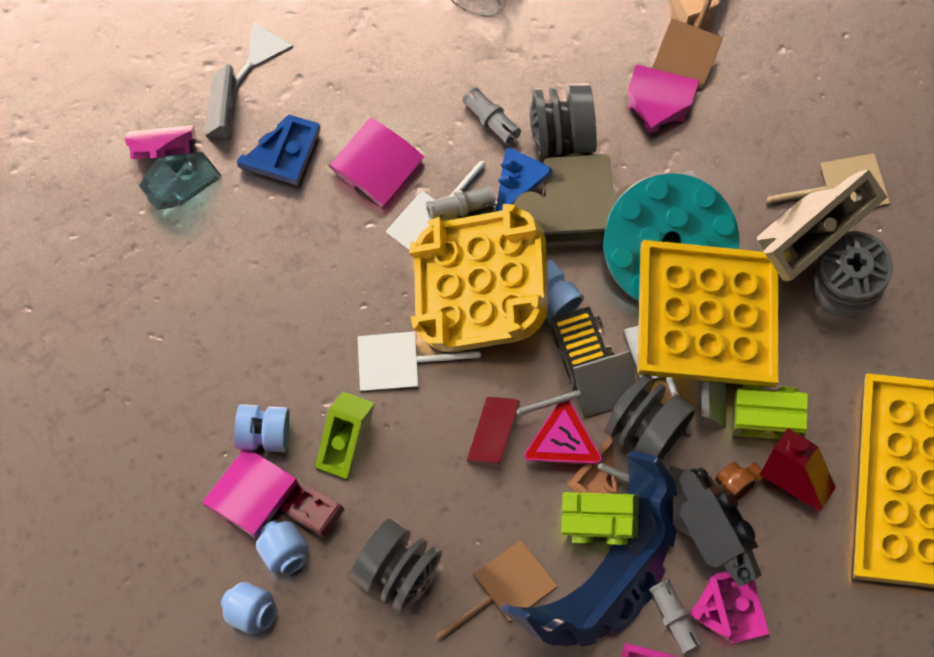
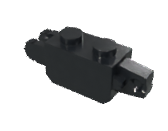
M703 467L683 470L679 477V482L688 501L681 505L680 516L706 564L715 568L724 566L739 587L758 579L762 574L753 550L759 546L755 541L754 529L742 518L737 509L738 502L735 495L724 484L716 486L712 477L708 475L709 472L703 469Z

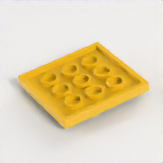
M643 240L640 245L637 375L648 374L649 376L775 387L778 384V272L765 253L761 251Z

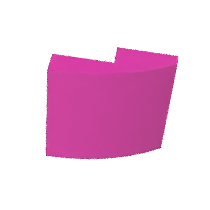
M370 117L328 167L352 188L357 186L382 207L425 156L398 134Z
M243 449L203 500L202 504L228 523L232 522L256 539L260 530L269 522L298 484V481L295 477L250 450Z

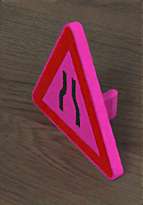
M570 400L556 405L524 453L525 460L532 462L599 464L601 462V455Z

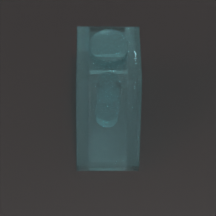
M203 152L160 157L156 159L139 187L148 197L149 202L157 210L183 205L219 180L221 174Z

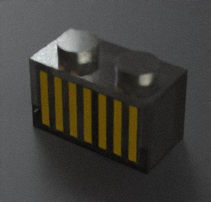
M590 306L551 318V335L572 391L578 390L573 367L612 356L614 352L611 346L605 347L601 337L605 335L602 321L599 315L593 316Z

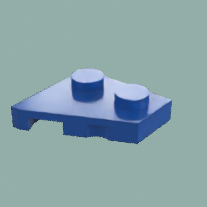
M288 114L277 124L275 130L266 133L258 140V146L246 156L242 154L238 158V168L298 186L321 130L320 124Z

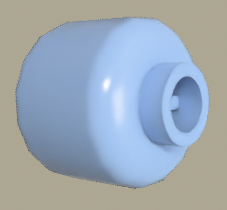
M272 521L260 530L261 535L256 542V550L270 571L288 575L296 572L306 563L309 546L292 522L284 521L279 523L278 521Z
M247 582L239 583L232 589L227 590L221 601L223 618L226 624L251 635L267 630L273 623L277 612L272 594Z

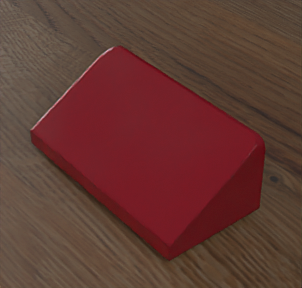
M486 397L467 462L501 470L518 415L516 411L520 408V400Z

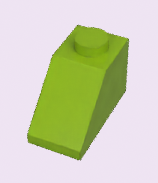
M344 391L339 395L329 408L315 468L345 479L349 477L367 435L375 405L374 402Z

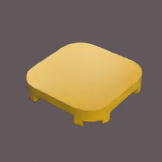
M503 204L502 211L449 221H444L442 218L437 217L428 221L430 225L420 233L416 242L411 241L409 254L414 257L416 316H411L410 318L413 329L431 347L441 352H457L517 342L530 337L542 326L547 317L549 304L546 239L543 228L529 212L518 208L514 204Z

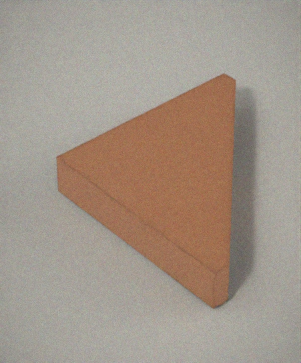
M608 437L597 449L601 455L600 463L616 469L613 439ZM584 464L567 484V487L573 492L618 494L617 477L599 470V464Z

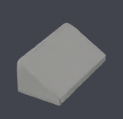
M226 64L215 72L211 78L205 135L208 137L228 138L230 136L237 79L231 65Z
M699 380V426L701 428L724 429L726 427V383Z

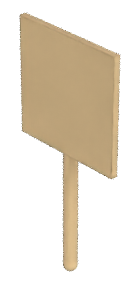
M874 153L820 163L826 183L824 187L767 197L768 203L805 197L812 192L836 188L853 174L863 170H870L887 196L877 207L890 204ZM855 192L851 193V199L853 201L856 200Z

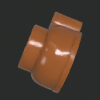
M732 462L715 477V482L718 485L724 484L727 489L732 491L738 502L755 486L764 482L766 478L759 475L762 469L756 462L747 468L740 467L736 462Z

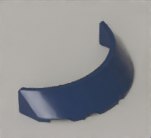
M633 450L627 455L629 473L628 494L639 495L637 538H628V545L613 544L597 570L581 586L567 596L555 602L537 607H515L504 603L500 610L539 641L553 646L579 645L583 647L596 643V639L610 632L616 634L628 625L640 613L642 606L649 602L653 596L649 589L661 582L666 571L663 563L668 547H674L677 529L673 524V496H677L676 484L658 457Z

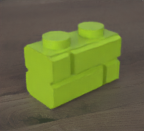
M744 385L743 388H737L734 397L733 436L780 440L787 428L805 437L807 431L808 394L799 392L798 388L792 386L779 387L778 391L764 390V386Z
M563 492L562 535L572 536V543H593L594 536L607 537V544L628 545V538L638 537L639 495Z

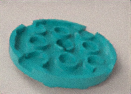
M665 173L637 182L617 199L606 220L603 251L607 267L616 283L624 292L639 302L640 245L643 240L663 242V237L666 233L674 232L679 235L680 244L739 249V230L731 207L714 187L690 175Z

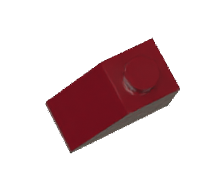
M787 428L773 448L759 474L821 512L836 489L819 446Z

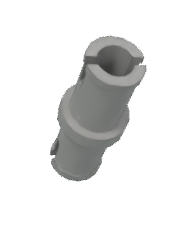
M478 87L470 89L473 98L466 92L462 102L480 118V123L485 128L490 127L506 145L514 142L510 137V133L516 139L520 136L521 129L503 114L504 110L499 104H493Z
M490 185L465 193L459 190L455 191L453 196L427 201L426 211L429 220L437 217L445 219L456 215L462 218L468 216V212L496 206V199Z
M670 579L650 588V592L653 594L665 617L662 621L665 626L669 625L682 650V654L701 646L703 642L700 640L688 617L690 611L688 607L682 606L671 585Z

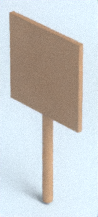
M705 0L695 26L671 18L653 63V69L699 80L697 88L703 90L723 37L701 29L712 0Z
M520 539L473 574L489 596L437 633L436 637L439 640L443 639L493 601L499 609L504 603L515 607H531L558 586ZM503 613L508 621L511 622L512 619Z

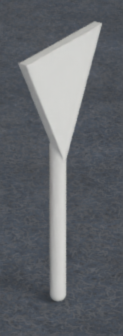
M253 23L247 63L236 77V87L251 68L290 49L293 45L258 24Z

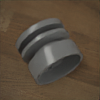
M590 82L568 84L565 100H559L555 86H550L549 102H544L542 87L533 88L532 101L529 107L532 139L536 144L539 158L548 157V142L553 141L556 156L562 154L563 140L570 141L573 153L596 152V117Z
M851 231L842 236L820 256L814 273L812 287L814 297L824 310L833 316L844 319L861 318L874 310L884 294L893 270L891 254L884 243L871 234Z
M645 374L633 386L629 387L618 400L604 433L613 438L622 431L618 442L622 446L627 445L637 436L639 441L635 451L658 457L662 461L690 424L695 415L696 408L678 395L672 397L664 405L661 401L667 387L659 384L651 391L655 378Z
M388 518L380 525L364 546L351 570L349 579L367 593H373L382 583L385 584L381 594V602L389 604L395 598L393 610L403 614L428 588L436 573V567L441 559L442 550L432 546L425 552L427 541L423 538H420L408 548L411 530L393 518Z

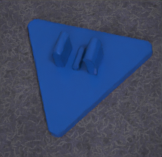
M510 147L507 148L504 161L501 163V178L498 179L500 186L496 212L503 210V204H514L519 195L535 189L552 174V168Z

